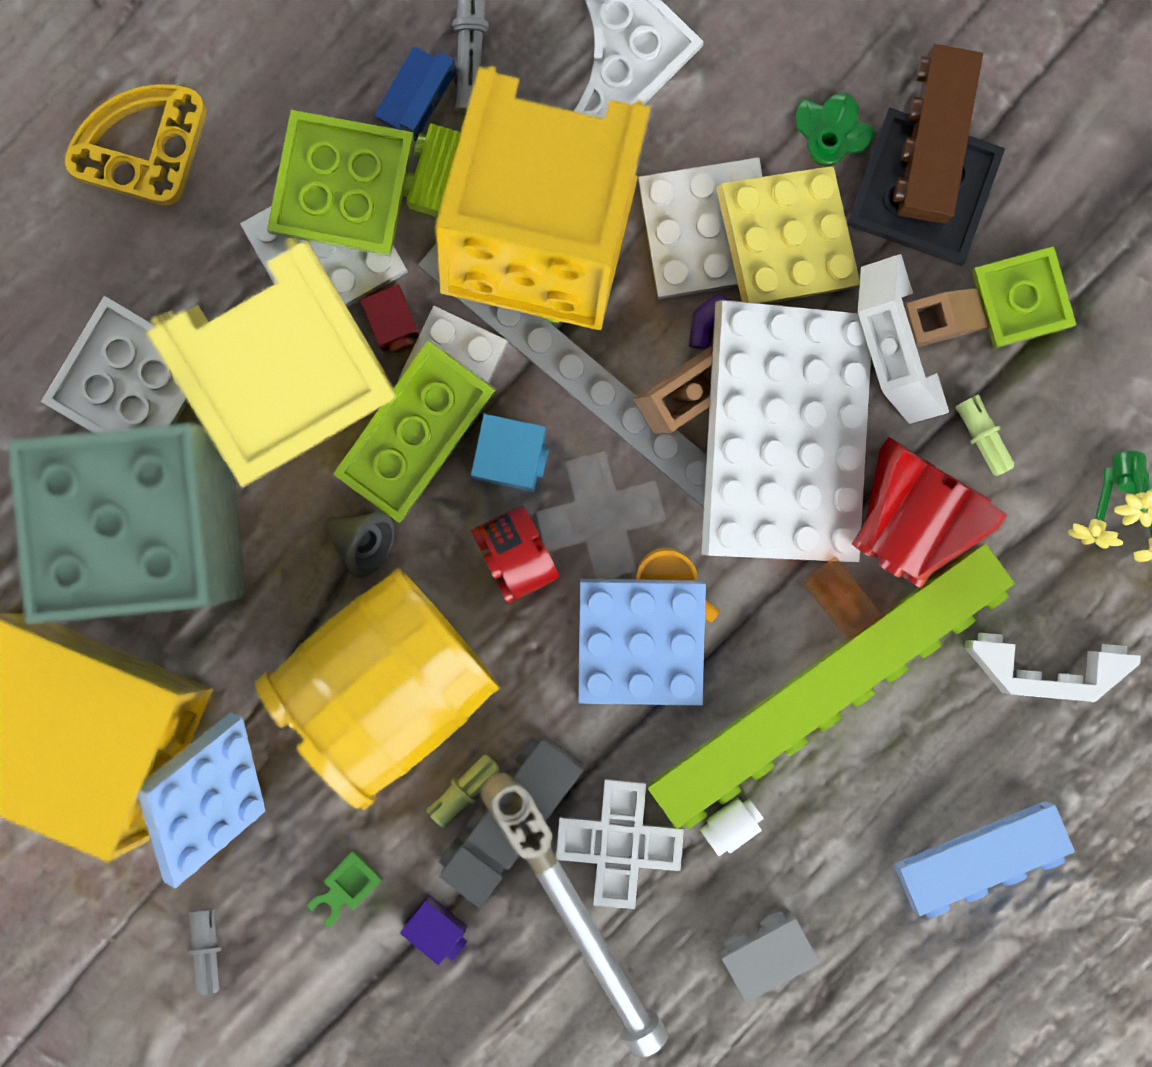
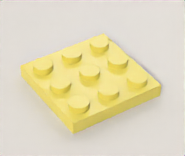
M834 166L727 182L716 187L742 302L769 304L853 289L860 285Z

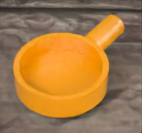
M666 547L648 553L640 561L635 578L637 580H698V575L694 563L685 553L678 549ZM705 599V620L712 623L720 613V610Z

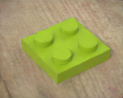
M1054 246L975 267L972 270L975 285L979 289L989 324L988 331L993 349L1076 326Z

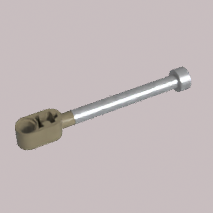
M506 773L492 775L485 781L482 787V800L505 839L521 857L526 858L620 1016L625 1025L621 1034L624 1042L635 1057H646L657 1052L666 1043L668 1032L656 1013L645 1011L550 848L551 832L530 795L513 776ZM514 791V796L509 803L502 806L498 805V801L504 793ZM522 820L528 825L530 833L526 837L517 825Z

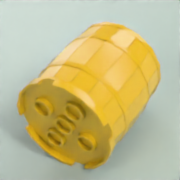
M400 568L395 569L387 578L364 594L356 597L354 601L328 620L303 644H300L295 649V652L274 673L265 672L254 681L257 694L278 726L281 728L287 723L304 739V742L296 749L306 761L350 805L357 809L361 807L363 810H366L377 800L375 793L399 776L410 771L413 766L441 745L460 726H463L469 717L492 694L501 688L493 675L455 628Z

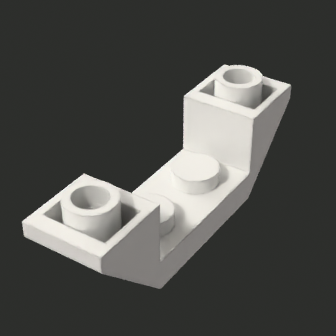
M899 254L861 267L858 315L881 390L904 419L911 424L947 414L949 410L938 374L925 376L902 302V297L913 294L902 255Z
M978 633L977 641L965 640L966 651L1002 693L1096 702L1140 664L1141 658L1139 655H1128L1127 646L1102 644L1101 652L1088 651L1085 684H1083V675L1058 673L1057 681L1041 680L1042 672L1017 670L1015 678L1013 677L1015 644L1003 643V635Z

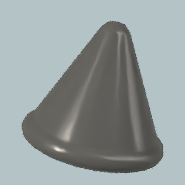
M374 512L366 515L332 517L325 522L326 531L345 561L348 572L353 576L361 578L374 573L388 557L394 542L395 527L392 518L387 513Z

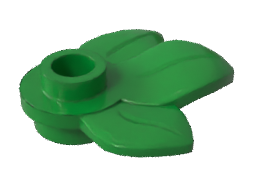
M835 94L825 102L824 106L806 98H803L798 105L795 119L796 127L808 139L807 150L812 160L819 165L830 166L841 161L847 153L862 152L870 145L873 139L875 129L868 124L857 122L859 115L858 104L851 94ZM822 141L831 142L834 146H826Z

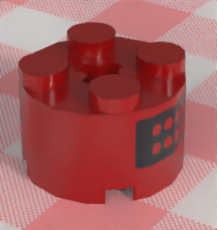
M523 505L516 509L513 508L470 530L480 551L483 552L489 549L490 552L483 555L495 580L503 576L504 579L497 582L507 604L559 578L556 567Z

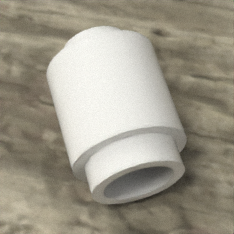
M736 797L706 819L707 824L700 828V831L718 856H721L726 851L731 854L762 831L757 823L764 818L750 799L742 803Z

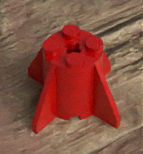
M888 437L879 451L866 522L851 544L866 555L877 557L880 560L878 564L888 572L899 578L902 575L914 585L922 588L932 572L998 530L1008 514L991 504L992 500L936 468L935 465L921 458L891 437Z

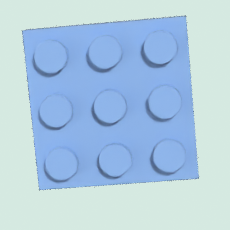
M580 579L579 704L703 705L705 580Z
M232 712L148 777L138 794L163 882L174 888L194 874L204 863L266 811L243 718Z

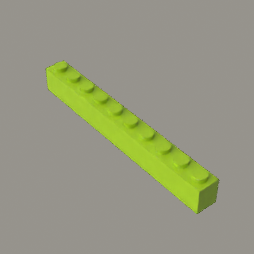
M986 543L976 545L926 581L922 588L918 587L650 781L646 784L647 789L676 829L683 825L687 829L694 827L708 815L705 812L707 807L717 800L723 805L741 792L738 786L750 776L754 780L763 777L775 767L772 760L780 754L786 752L790 756L799 751L809 742L805 736L818 727L822 732L832 727L842 718L839 714L842 709L851 703L855 707L865 703L875 695V691L872 689L884 679L888 683L898 679L909 670L906 663L918 654L923 659L934 653L943 645L939 640L951 630L958 634L967 629L976 621L973 614L984 606L991 610L1004 602L1009 597L1006 590L1015 585V582Z

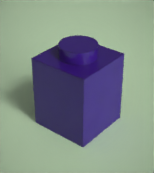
M429 894L403 926L400 934L439 966L445 957L452 961L466 945L467 940L462 936L465 934L468 926Z

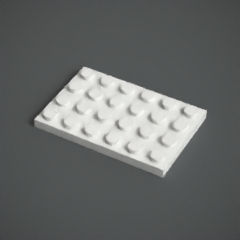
M723 300L716 302L701 555L859 562L860 550L851 543L860 531L862 522L871 354L858 313Z

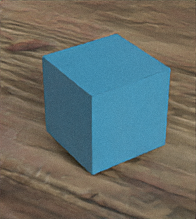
M484 414L471 472L472 478L476 481L534 492L537 477L543 478L549 451V445L544 444L547 434L546 427Z

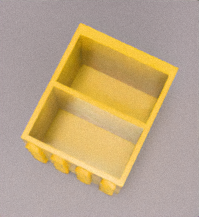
M0 613V817L106 862L148 842L150 835L138 794L148 777L190 745L213 688L55 622L26 624L25 613Z

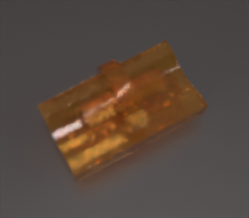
M836 556L802 581V584L848 641L882 616Z

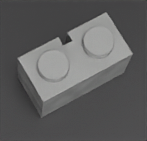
M782 911L770 915L761 921L762 928L753 935H747L745 931L737 933L724 942L726 948L719 951L745 1003L820 964L792 912L785 916Z

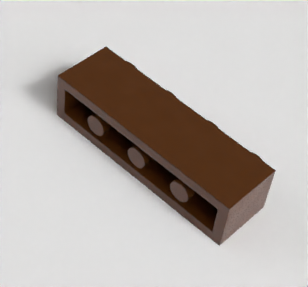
M934 44L926 57H920L915 81L922 82L919 97L913 96L908 115V121L914 122L912 137L906 136L901 153V161L907 162L904 178L898 177L893 197L894 202L900 203L898 216L947 224L954 216L983 52Z

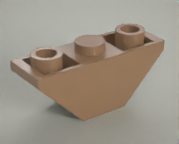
M978 288L948 291L903 304L916 348L989 328Z

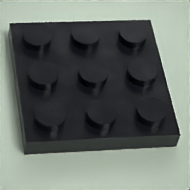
M889 107L848 218L847 226L962 266L966 261L1005 148L968 136L955 213L947 224L898 216L900 203L893 201L898 177L904 178L907 162L901 161V153L906 136L912 137L914 122L908 121V113Z

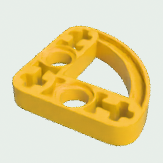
M147 85L122 92L96 108L78 128L65 155L66 169L76 180L88 185L157 205L169 206L175 204L181 198L207 115L206 104L196 91L177 85ZM188 99L191 100V103L196 108L195 113L188 112L184 120V125L191 129L190 133L179 127L171 126L172 123L178 126L181 125L183 114L177 108L179 104L186 105ZM165 106L149 161L96 146L103 134L122 118L146 108ZM172 137H181L186 143L184 153L175 158L167 156L164 151L166 142ZM87 154H89V158L96 164L105 166L104 179L101 180L103 173L99 169L86 167L82 173V169L76 164L77 160L85 159ZM160 161L171 167H179L178 172L170 168L167 180L173 187L171 190H164L162 195H159V191L154 187L156 181L162 182L167 171L162 165H159ZM123 164L132 165L135 170L133 180L126 185L117 184L114 180L116 168Z

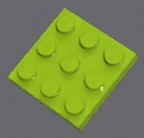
M291 110L267 232L272 235L297 238L298 240L391 257L414 142L413 132Z

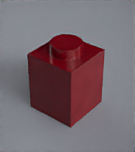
M399 284L360 300L382 351L390 349L391 353H398L414 345L413 339L418 338L420 333Z

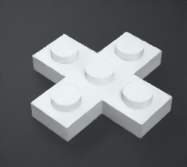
M605 779L601 820L560 816L556 858L557 860L597 863L594 906L635 909L639 868L680 871L684 829L681 827L676 829L670 826L643 824L646 793L645 782Z

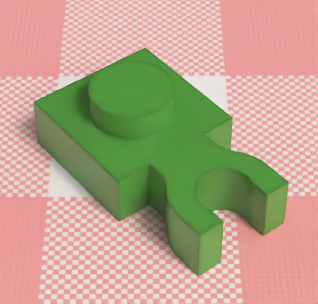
M354 849L323 881L330 890L315 896L307 904V907L313 911L320 903L329 904L332 912L323 922L329 928L340 916L344 903L354 910L384 878Z

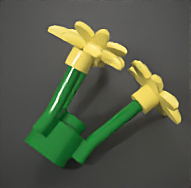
M1123 451L1113 456V467L1104 469V484L1095 519L1090 520L1089 528L1074 523L1073 529L1068 530V534L1071 537L1081 539V543L1084 545L1092 544L1095 541L1103 549H1107L1109 545L1121 546L1123 544L1122 540L1117 539L1119 533L1105 531L1107 523L1104 522L1113 484L1118 485V490L1121 492H1136V495L1127 494L1125 496L1128 505L1114 508L1116 514L1124 516L1122 523L1130 525L1140 519L1144 527H1149L1152 537V490H1150L1147 459L1144 453L1139 451ZM1152 538L1148 539L1149 550L1134 552V560L1145 562L1152 559Z

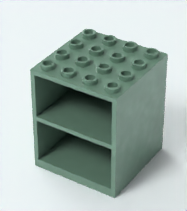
M181 424L8 441L26 624L205 607L246 597L235 475L205 427L194 424Z

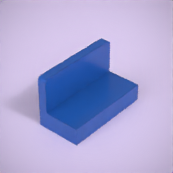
M417 47L412 48L375 113L376 118L394 129L413 132L414 140L417 141L419 134L424 130L457 72L454 59L441 52L435 58Z

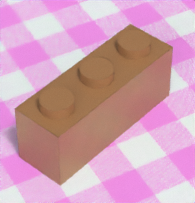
M713 345L633 398L654 434L673 432L710 407Z

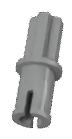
M215 909L190 911L188 916L191 949L188 950V955H193L196 992L200 995L213 994L219 990L216 952L222 951L221 946L217 945Z

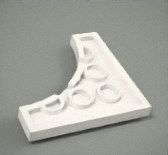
M585 0L594 30V63L589 83L573 112L605 119L609 100L632 105L637 100H641L643 105H645L703 46L704 41L661 0Z

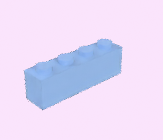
M1044 801L894 863V867L912 910L919 916L926 914L927 918H933L950 910L949 904L963 898L965 902L983 898L989 893L987 889L999 883H1003L1004 886L1019 883L1027 878L1026 872L1040 866L1042 870L1060 866L1066 861L1064 856L1074 853L1075 850L1056 805Z

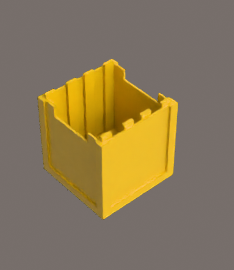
M489 66V69L479 67L436 224L440 293L601 331L637 185L638 176L635 175L651 107L643 105L641 100H637L633 105L609 100L606 116L603 119L515 98L519 78L496 73V67Z

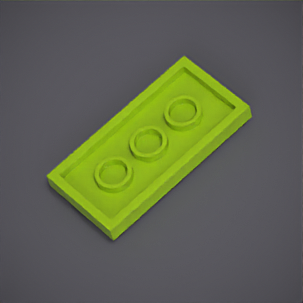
M427 340L395 385L394 392L396 398L379 408L333 475L384 513H387L398 523L402 522L497 389L434 342Z

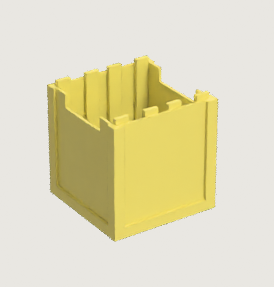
M290 238L285 241L290 250L267 262V265L278 281L277 284L211 322L207 320L199 305H196L176 316L170 310L150 319L155 328L146 332L241 487L396 398L392 382L308 241L299 243L297 238Z

